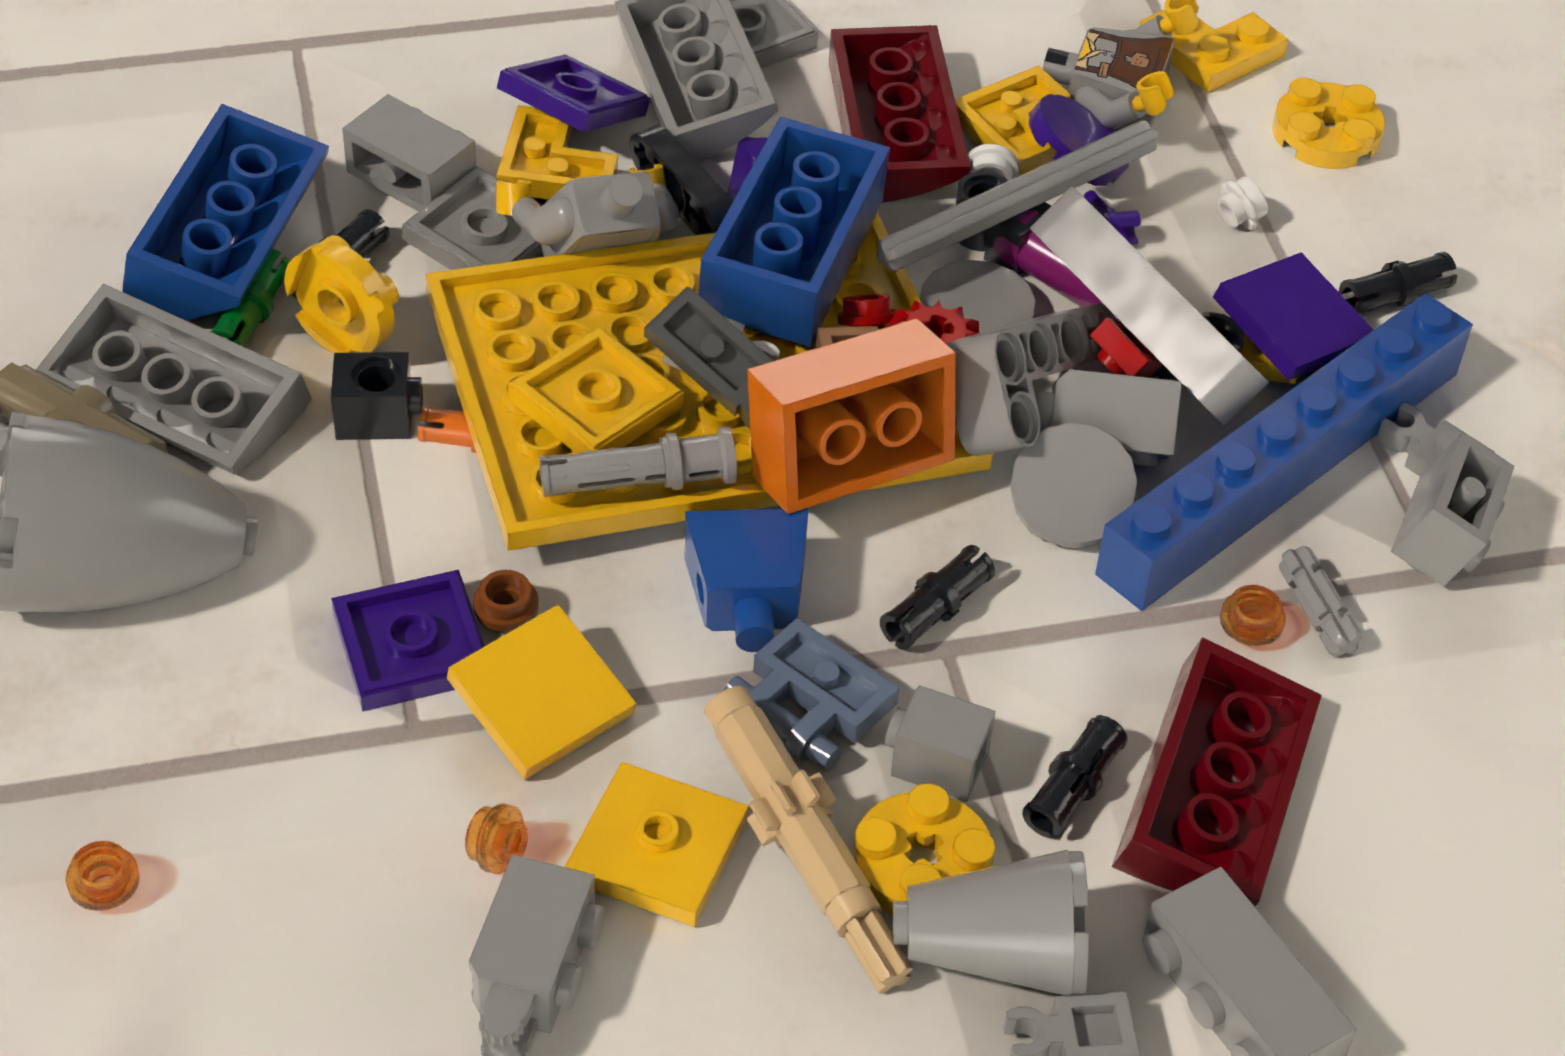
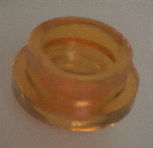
M1245 585L1235 590L1232 595L1226 598L1220 612V623L1226 634L1235 641L1249 646H1263L1273 643L1281 636L1286 622L1285 612L1279 597L1272 590L1260 585Z
M500 803L494 807L484 806L474 814L468 825L465 837L467 856L472 861H476L483 871L496 875L505 872L512 854L523 856L528 843V829L524 824L523 815L518 807L506 803Z
M95 841L83 846L75 853L67 869L65 881L68 893L76 904L85 909L102 911L118 907L130 899L138 888L140 873L137 862L130 852L111 841ZM103 877H112L103 882H95Z

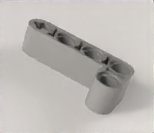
M1098 303L1042 315L956 339L948 343L947 345L955 352V424L959 439L965 450L972 456H981L1034 445L1040 434V417L1032 380L1099 360L1097 354L1102 348L1090 334L1106 318L1115 319L1113 313L1104 304Z

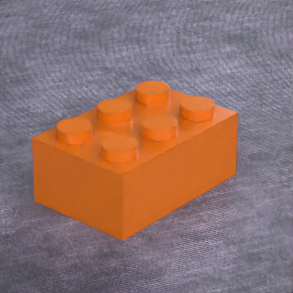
M917 318L747 369L753 478L787 514L955 460V352Z

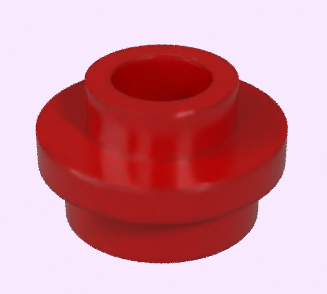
M866 294L845 297L842 299L843 312L837 314V320L839 325L850 327L878 326L879 330L886 328V324L893 318L895 309H891V296L885 294Z

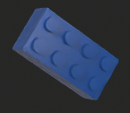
M779 117L701 259L698 295L722 316L744 324V328L811 347L817 335V329L821 327L883 201L890 147Z

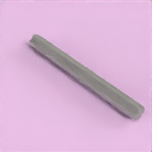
M1144 120L1118 130L881 239L877 244V259L890 272L901 270L1062 195L1071 186L1077 188L1152 153L1157 148L1156 139L1159 138L1156 128L1152 129L1150 124Z

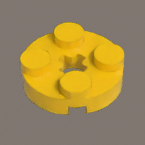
M1297 78L1290 83L1288 92L1277 103L1272 130L1275 140L1281 147H1283L1285 140L1290 146L1297 149L1295 158L1320 168L1345 169L1356 166L1360 156L1369 153L1370 159L1377 153L1385 127V120L1382 111L1375 104V92L1365 85L1352 84L1345 86L1330 82H1317L1310 78ZM1325 123L1332 124L1335 127L1325 126Z
M335 235L328 236L321 242L308 246L288 263L284 277L287 297L296 292L298 302L303 309L296 313L295 316L304 330L322 347L332 353L373 352L391 336L395 323L393 305L399 300L398 289L389 276L377 272L366 259L352 250L343 238Z
M934 784L917 785L910 793L897 794L876 804L858 824L854 840L855 861L871 885L870 889L883 911L890 915H893V901H907V886L992 867L995 853L994 840L983 820L971 808L954 798H950L943 788ZM926 847L934 850L937 863L931 865L925 859L912 862L908 859L911 855V849Z

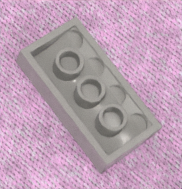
M730 0L615 1L624 38L646 92L651 98L650 101L659 124L664 126L697 162L716 155L736 144L778 112L777 103Z
M104 283L36 368L37 371L73 391L77 390L81 385H90L97 388L113 403L120 417L166 443L234 475L264 454L288 430L312 400L300 372Z

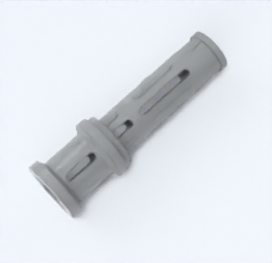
M729 426L719 427L717 434L679 438L675 432L666 433L665 437L659 438V443L646 444L644 446L539 456L540 479L544 497L581 491L588 492L630 487L641 484L664 483L665 488H671L673 491L681 490L686 482L721 478L725 484H733L737 481L735 445Z

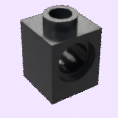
M409 352L334 353L331 404L336 440L410 439L411 414L422 413L423 384L422 377H411Z

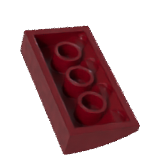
M937 25L831 29L829 68L842 134L890 147L882 203L925 194L950 185L970 174V161Z
M1202 637L1181 667L1112 867L1170 891H1174L1222 867L1255 907L1262 895L1322 695Z

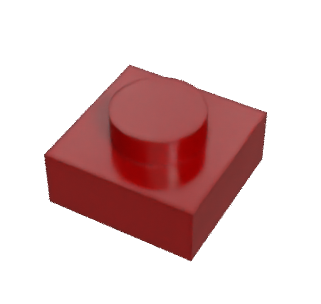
M1106 318L1090 334L1102 348L1097 357L1113 374L1151 378L1163 365L1119 320Z

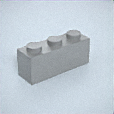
M1222 867L1152 902L1142 939L1148 959L1157 971L1170 976L1186 996L1190 1011L1197 1022L1206 1029H1212L1230 1051L1231 1056L1347 1055L1357 1028Z

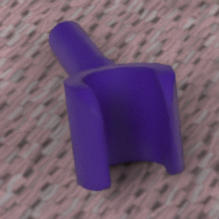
M1089 190L1084 194V198L1131 245L1139 243L1134 227L1141 225L1138 211L1115 212L1095 191Z

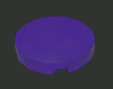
M1046 95L1029 113V127L1036 142L1042 147L1049 142L1057 151L1053 157L1054 160L1114 133L1112 129L1104 126L1088 108L1062 95ZM1129 163L1087 183L1094 186H1106L1109 182L1113 184L1126 171Z

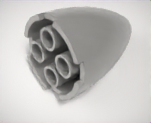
M11 412L3 465H5V471H3L0 493V611L63 613L131 606L169 597L206 584L238 568L242 555L253 556L257 540V517L247 516L246 504L219 482L188 463L148 444L108 430L68 420Z

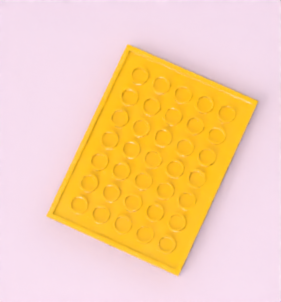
M878 212L821 327H850L839 325L837 320V314L843 312L842 299L849 296L866 294L890 295L891 309L909 310L914 300L921 303L905 268L896 272H890L877 259L878 242L889 236ZM715 233L425 274L427 297L507 551L685 521V511L747 510L778 505L753 478L750 429L745 425L739 414L736 416L731 414L684 371L663 363L664 353L644 336V327L687 286L698 294L701 259ZM600 327L685 392L684 407L625 447L659 443V438L665 437L666 433L675 432L679 438L717 434L719 427L729 426L735 445L737 481L733 484H725L721 478L686 482L681 490L673 491L671 488H665L664 483L641 484L630 487L588 492L581 491L544 497L540 479L539 456L574 454L575 452L508 399V383ZM744 328L743 334L752 342L766 341L775 345L780 350L779 359L816 349V337L812 346L809 347ZM955 424L954 461L865 490L989 470L993 453L981 456L969 454L961 444Z

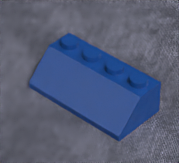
M221 104L126 253L122 292L185 321L240 306L328 155L329 145Z

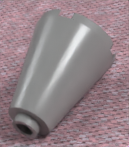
M1063 850L907 886V901H893V945H907L908 960L1064 996L1085 994L1088 978L1089 932H1085L1084 907H1088V887L1084 853L1082 851Z

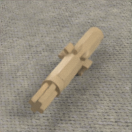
M735 686L720 692L708 702L704 709V714L715 730L716 738L754 799L749 804L754 813L747 818V821L763 846L775 841L779 849L783 848L821 912L828 917L838 936L846 938L878 993H886L895 985L902 986L911 978L909 973L914 968L900 945H893V934L881 916L883 909L872 893L871 885L829 819L833 815L829 805L837 800L820 772L808 777L804 769H798L761 707L756 705L746 687Z

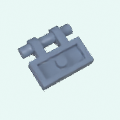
M799 618L792 621L754 655L753 672L763 678L762 681L754 687L740 676H735L724 689L735 686L746 687L756 705L761 707L777 735L785 741L784 746L787 751L802 762L808 759L812 760L826 771L832 769L842 755V749L827 739L826 736L835 729L856 743L897 705L899 694L898 686ZM787 697H790L809 712L802 719H799L779 704Z

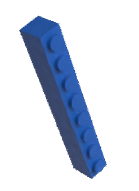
M1424 293L1107 522L1104 526L1095 575L1139 610H1145L1375 437L1379 432L1381 422L1385 418L1395 422L1399 407L1403 403L1416 406L1456 376L1473 324L1429 294Z

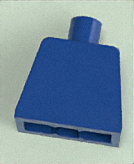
M782 508L685 511V563L706 628L711 631H735L736 644L740 649L747 652H758L775 637L774 629H784L798 618L806 553L808 508L787 514Z

